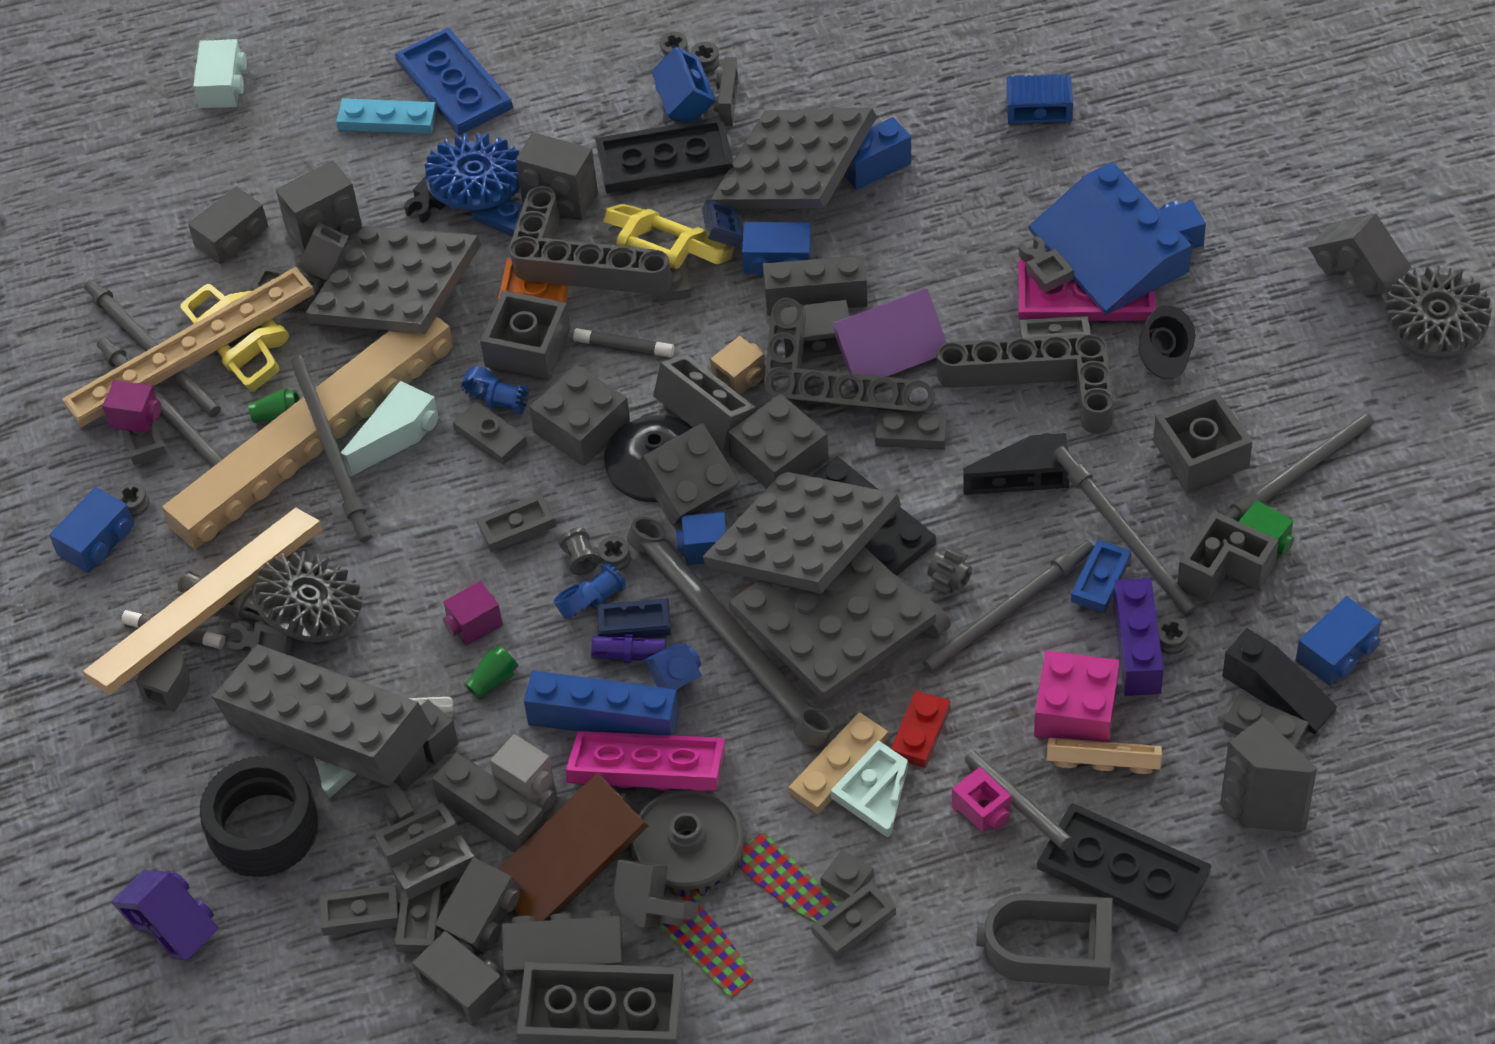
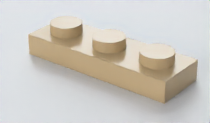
M859 712L788 787L789 795L816 814H819L832 801L830 790L878 740L885 744L889 739V731Z
M1049 737L1046 761H1054L1055 766L1062 768H1074L1077 766V763L1092 764L1093 769L1100 771H1112L1115 769V766L1130 767V771L1133 773L1150 774L1153 772V769L1161 770L1162 746Z

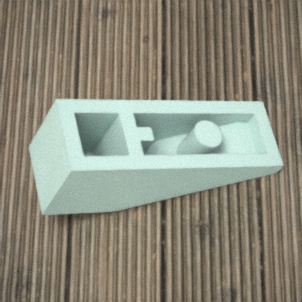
M400 381L341 452L348 474L354 476L419 442L427 431H431L435 427L439 418L434 396Z

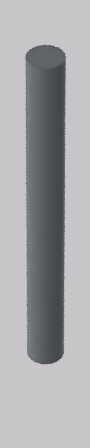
M971 751L967 754L965 762L973 770L981 767L1011 795V804L1060 849L1066 850L1071 846L1073 839L976 751Z

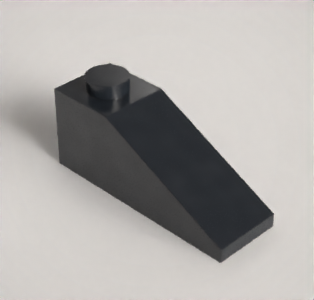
M1066 433L1030 435L963 468V494L1069 488L1070 481L1067 478L1069 474L1053 456L1054 451L1061 446H1065L1068 450Z
M1246 628L1225 652L1222 677L1265 704L1309 722L1307 730L1311 733L1316 734L1336 711L1337 706L1279 647L1252 630Z

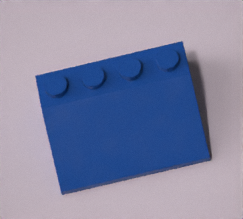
M1113 161L1082 177L1029 225V231L1034 237L1038 236L1044 241L1045 249L1048 252L1056 249L1074 270L1073 280L1105 315L1190 271L1192 245Z

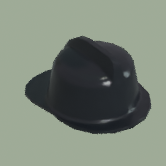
M1161 306L1152 311L1147 318L1144 328L1140 333L1138 351L1146 368L1155 376L1163 379H1175L1184 372L1196 337L1194 325L1189 316L1179 308Z

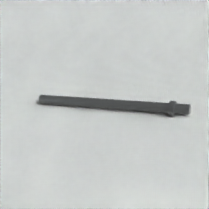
M93 279L85 283L84 289L93 297V303L99 308H104L145 351L158 345L113 299V294L107 288H102ZM184 370L171 376L210 417H215L220 413L221 407Z
M103 337L97 342V347L105 354V360L109 365L119 367L129 361L126 358V352L120 346H115L107 337ZM153 386L157 400L161 403L160 413L212 467L223 460L218 452Z

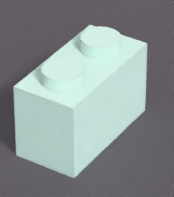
M237 39L199 42L193 85L199 109L237 107L238 95L243 94L244 91L241 72L246 71L247 68L245 52H240Z

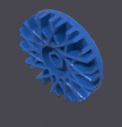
M464 133L463 139L456 135L455 145L452 146L447 138H445L444 144L439 143L437 145V152L431 149L430 155L427 156L425 176L428 190L440 202L457 209L484 210L501 205L512 198L520 189L516 165L519 150H515L514 145L508 149L507 140H500V137L496 138L495 143H490L488 133H485L482 137L477 133L475 142L468 141L467 133Z

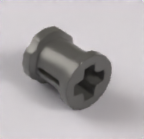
M581 527L572 528L563 533L558 541L560 548L567 553L569 569L575 575L587 574L596 569L600 563L598 553L593 551L589 544L590 536L588 532H586L585 528Z

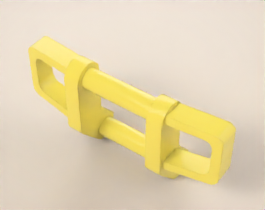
M618 204L607 208L605 212V223L623 228L618 235L617 246L663 251L667 254L670 268L672 269L680 268L687 254L690 253L714 264H722L732 259L735 247L707 238L705 229L699 227L693 229L660 217L659 212ZM658 229L674 235L678 239L669 250L642 240L638 236Z
M206 284L183 301L180 307L195 324L251 291L224 296L211 284ZM214 297L219 301L200 317L196 318L193 314L194 309L208 298ZM273 319L260 325L262 328L253 331L233 348L227 344L216 350L222 357V364L226 369L234 372L251 392L257 390L280 370L269 349L282 346L288 341L289 333L283 326L277 325ZM260 352H263L267 359V364L253 376L245 377L239 369Z

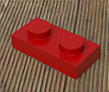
M915 690L891 749L907 759L908 763L926 768L950 711V700Z

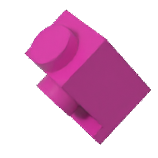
M979 767L952 788V809L957 813L960 811L982 833L990 827L998 830L1008 822L1011 816V795Z

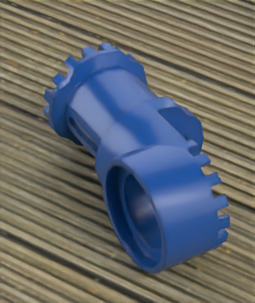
M472 366L467 370L461 383L462 391L465 390L464 393L466 395L470 393L469 397L473 395L476 400H486V406L489 408L499 406L513 410L514 414H523L527 406L524 401L528 402V399L525 397L529 396L527 385L522 384L517 387L504 384L501 379L495 378L489 370L480 366Z
M607 563L602 566V572L591 581H584L581 584L568 587L555 597L553 603L564 619L572 618L571 614L574 617L577 616L575 612L578 611L580 614L582 612L580 609L583 608L585 610L586 606L591 605L597 610V604H604L617 591L622 592L627 588L626 580L622 578V574L618 576L620 572L618 569L616 570L614 566Z

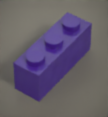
M1152 579L1115 580L1113 610L1124 696L1161 694L1164 669Z

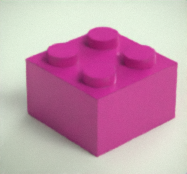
M1045 650L1035 710L1034 737L1109 742L1120 660Z

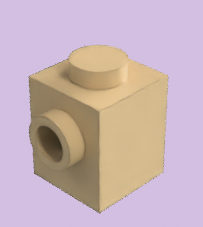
M739 336L710 359L711 373L741 395L750 387L758 385L765 376V357L762 350L756 344H750Z

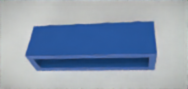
M534 670L531 672L524 697L528 725L570 731L674 736L680 714L677 689Z

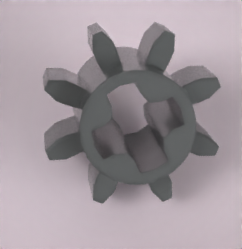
M954 548L951 551L947 549L945 554L940 551L937 552L932 558L927 571V575L935 580L932 588L946 595L948 592L953 593L954 589L962 591L972 574V567L965 563L968 555Z

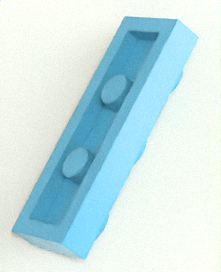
M342 98L336 123L338 130L432 134L437 114L436 102Z

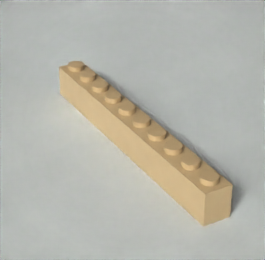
M436 316L426 334L388 331L318 385L316 391L335 440L346 435L348 430L363 418L369 417L400 381L408 384L413 379L420 377L437 360L444 358L454 348L450 326ZM303 397L162 506L168 527L194 550L198 549L205 542L211 541L224 527L232 521L239 519L247 509L259 500L266 498L270 491L284 480L291 478L298 469L322 453L324 448L305 398Z

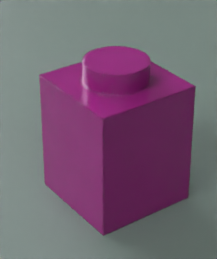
M113 380L102 406L110 428L149 433L153 421L158 420L161 412V403L157 400L153 385Z
M481 581L443 601L446 612L443 622L447 630L453 637L458 635L466 646L503 625L499 604Z

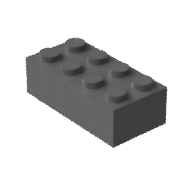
M525 962L517 1026L519 1044H681L686 990L682 967Z

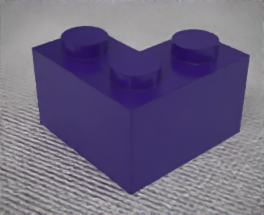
M143 870L111 901L135 930L149 931L172 959L187 961L219 929L212 920L214 914L211 909L202 901H195L187 892L190 888L188 883L176 872Z

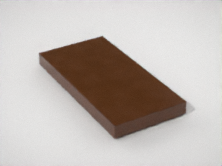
M598 772L498 868V870L512 876L521 886L519 890L520 898L514 908L520 916H533L535 921L551 920V915L559 914L649 827Z

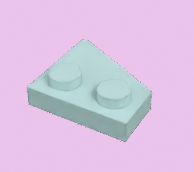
M878 740L830 790L831 799L888 838L892 832L908 769V760Z

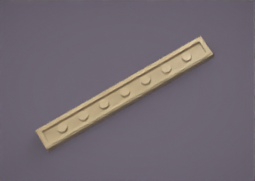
M294 267L62 399L63 403L78 425L83 427L105 414L102 406L113 380L155 386L315 294L313 287L299 269Z
M294 508L83 671L86 681L111 695L256 582L260 568H263L266 561L270 564L272 558H279L281 553H284L285 558H287L322 530L320 520L298 508Z

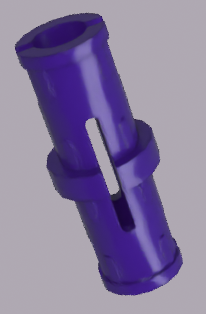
M625 634V637L592 636L591 658L624 660V663H632V660H644L666 649V639L633 638L632 634Z

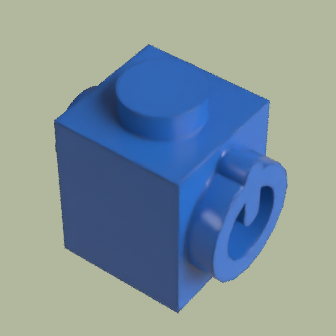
M1193 200L1184 203L1171 201L1159 209L1192 245V249L1204 246L1206 223Z

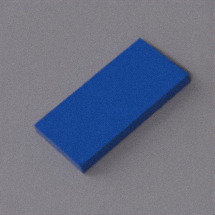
M449 27L395 53L396 62L430 102H436L437 111L458 136L513 109L512 100Z

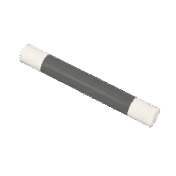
M576 328L573 334L574 342L670 358L674 354V344Z
M125 610L121 621L122 624L139 628L152 617ZM197 628L182 639L217 649H222L225 644L224 635Z

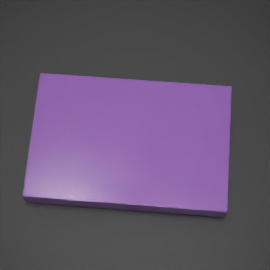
M928 288L918 290L831 323L848 372L852 374L887 377L937 358L938 349L947 343ZM851 380L854 388H858L857 382Z

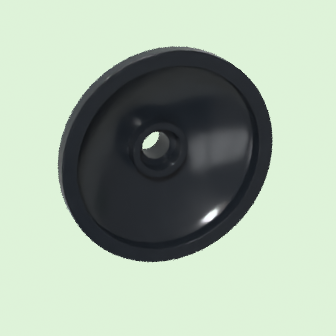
M667 415L646 416L627 423L611 437L605 450V470L610 482L617 490L630 498L644 502H658L636 466L643 455L689 431L693 427L680 418Z

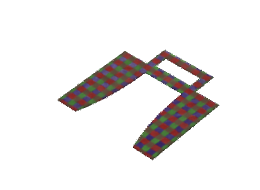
M764 831L743 847L744 856L741 858V865L738 866L736 864L734 870L738 867L742 869L768 893L804 917L817 922L840 905ZM699 889L690 890V897L685 896L684 890L677 897L679 898L678 900L697 903L696 901L703 895L700 894ZM700 905L698 906L697 919H683L682 925L659 922V927L730 998L734 997L754 980L736 948Z

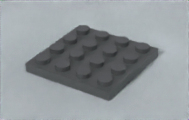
M873 108L765 110L733 161L734 167L728 170L711 200L736 209H824L877 118Z
M363 226L305 312L309 323L426 334L479 250L481 243L478 235Z
M792 472L782 473L703 556L707 568L822 594L901 506L897 493Z
M865 547L859 551L822 594L759 580L729 600V609L823 701L936 623V613Z

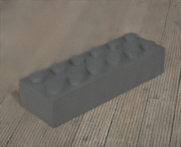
M259 644L252 649L212 696L229 725L387 786L394 782L434 732L419 702Z

